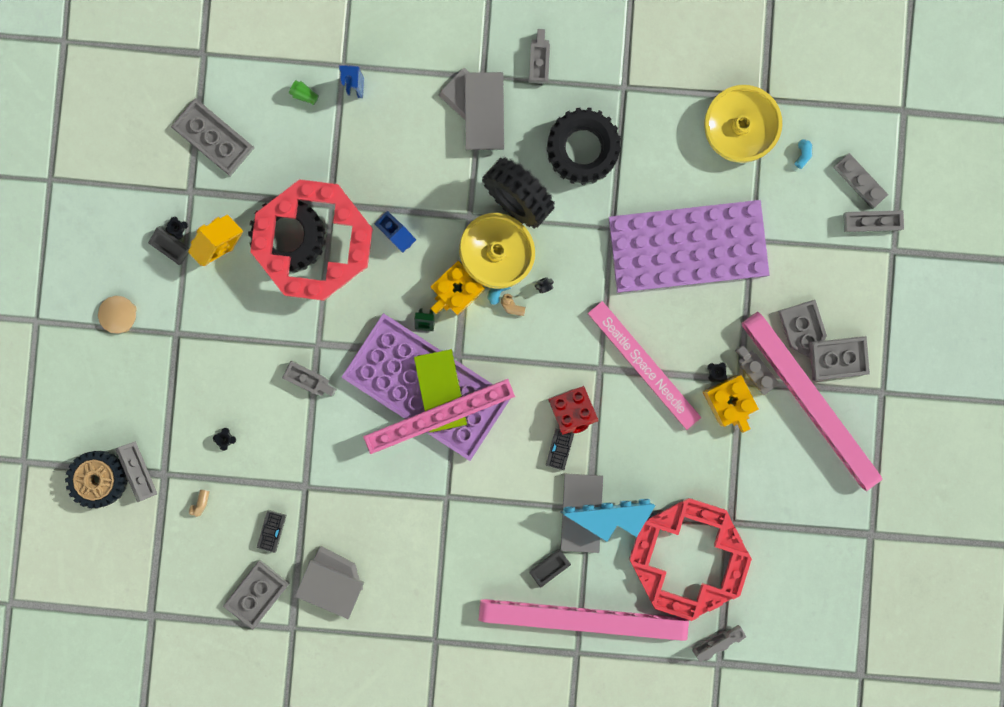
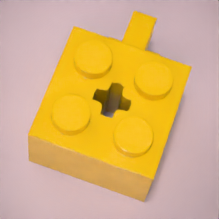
M228 214L222 218L217 217L209 225L206 226L204 224L197 229V235L191 241L188 253L199 265L206 266L222 255L231 252L241 237L243 230Z
M458 260L430 286L437 294L435 297L437 302L431 307V310L437 315L443 308L446 311L451 308L458 316L485 291V288L466 272ZM457 284L459 286L461 284L462 292H453L455 290L454 285Z
M735 375L703 391L720 426L725 427L732 423L733 426L738 425L742 433L751 429L747 419L750 418L749 414L759 410L742 375ZM729 397H733L732 404H728L727 402L730 400Z

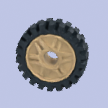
M107 451L84 453L73 460L74 462L69 465L70 469L66 471V475H68L65 478V483H68L66 489L71 492L69 496L74 497L73 501L80 503V506H87V508L91 509L105 507L116 502L122 496V493L125 492V485L128 483L119 458L117 459L115 454H110ZM95 475L99 477L98 484L94 481Z

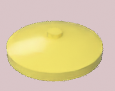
M751 85L732 86L719 93L709 105L704 119L705 135L710 146L721 157L738 163L752 162L765 156L777 144L782 132L781 111L776 101L766 91Z
M488 213L477 217L466 227L460 239L459 255L464 269L475 281L489 288L504 289L518 284L529 274L535 260V246L529 231L521 222L506 214Z

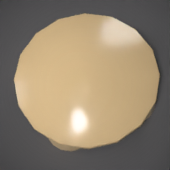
M109 297L99 307V323L110 333L128 332L135 322L137 308L125 297Z

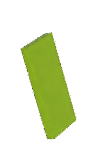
M452 349L414 357L425 411L462 397ZM466 417L433 429L429 433L467 425Z

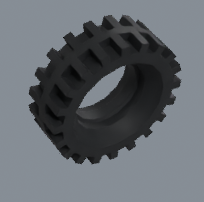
M581 107L573 112H565V115L559 117L555 125L552 126L547 143L549 163L551 162L553 170L557 171L562 179L566 178L573 184L575 182L581 183V185L589 182L593 184L597 180L605 178L615 166L621 151V136H618L617 126L611 123L612 119L609 116L607 118L603 116L602 111L594 112L590 107H587V110H581ZM586 130L594 133L599 139L601 152L594 162L578 164L568 157L566 142L568 137L574 132Z
M503 157V159L499 158L482 177V182L485 184L484 187L489 190V195L495 198L494 201L500 204L504 211L509 212L511 217L517 218L519 222L525 223L527 227L538 228L555 209V202L551 200V194L546 192V187L542 186L539 183V179L534 178L529 170L523 169L519 163L515 164L512 159L508 160L506 157Z
M298 200L296 220L300 222L304 230L302 244L296 250L287 253L280 252L274 247L272 248V255L291 257L289 272L293 273L301 269H307V266L311 263L314 264L318 255L322 254V247L326 243V240H324L326 231L323 228L321 218L309 205ZM252 220L250 221L251 231H248V236L251 237L250 247L254 229V221Z

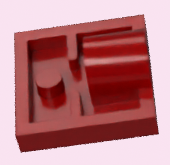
M584 386L548 399L562 435L569 432H583L590 424L598 422V417Z

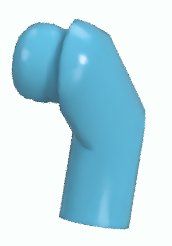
M805 139L800 140L798 143L802 155L794 164L799 169H802L812 157V144L809 140L806 141Z
M511 287L504 289L491 288L487 295L489 302L493 305L498 304L501 292L511 289Z

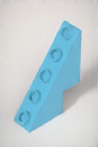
M639 499V503L620 501V505L602 503L601 507H594V505H583L582 509H575L572 506L564 507L560 513L608 542L617 526L637 537L656 505L650 503V499Z

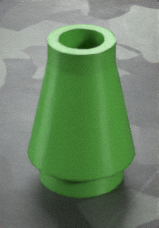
M295 80L289 91L292 98L311 103L312 105H315L319 97L302 81Z

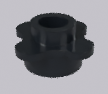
M172 217L165 231L175 235L177 239H181L184 230L188 228V223L178 220L177 217Z
M548 277L538 280V284L534 285L539 293H545L554 288V281L552 278L548 279Z
M710 363L707 366L710 374L708 376L709 381H725L727 379V366L725 363Z
M223 428L220 433L213 436V441L216 442L222 451H225L229 445L236 442V437L230 434L228 428Z

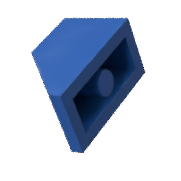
M388 211L374 223L402 253L416 241L414 236Z

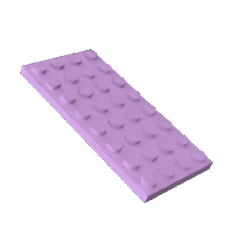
M761 200L609 217L617 293L769 276Z
M383 313L341 378L404 419H408L425 412L414 357L440 352L441 350ZM454 359L462 397L493 385ZM510 399L466 416L467 425L430 433L428 431L426 433L471 461Z

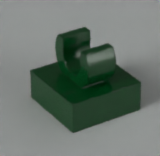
M420 308L418 313L415 312V329L434 331L435 315L430 309V313L426 314L423 313V308Z

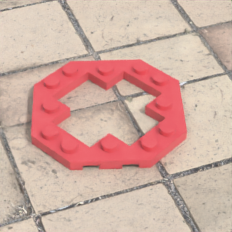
M299 179L256 212L251 253L285 296L325 301L357 274L368 268L373 228L338 184ZM298 200L334 204L333 223L352 226L348 264L328 262L326 281L288 276L291 257L272 255L276 218L296 219Z
M687 498L647 519L635 538L629 560L656 610L693 621L699 618L700 615L708 611L710 612L722 606L723 603L741 595L752 558L746 550L737 529L734 527L727 510ZM684 517L719 528L714 547L732 552L721 587L717 588L702 583L696 601L661 590L667 572L649 566L659 531L663 530L679 535Z

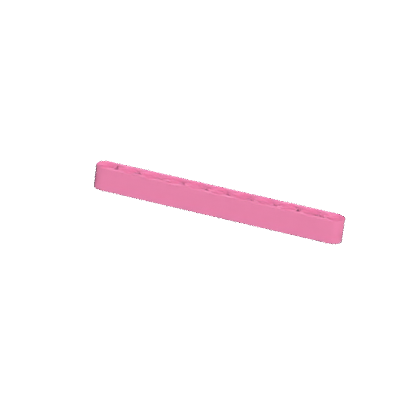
M756 312L743 321L741 324L744 330L862 489L868 491L883 479L766 319L759 312Z
M490 599L480 600L478 619L486 623L681 641L688 639L689 620L681 617Z

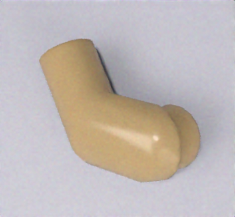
M503 295L501 304L505 311L509 314L524 316L526 307L517 306L512 299V295Z
M200 490L197 505H191L189 508L190 515H195V517L202 515L208 502L209 491Z

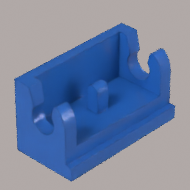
M339 65L341 83L343 86L346 84L347 94L350 96V89L352 87L356 89L357 97L363 98L364 77L359 66Z

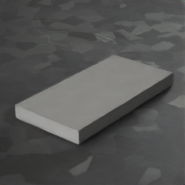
M503 72L465 73L466 150H504Z
M196 98L171 126V128L230 177L255 148Z
M565 473L563 508L572 506L575 509H582L583 505L601 507L603 475ZM562 514L561 551L599 553L600 537Z

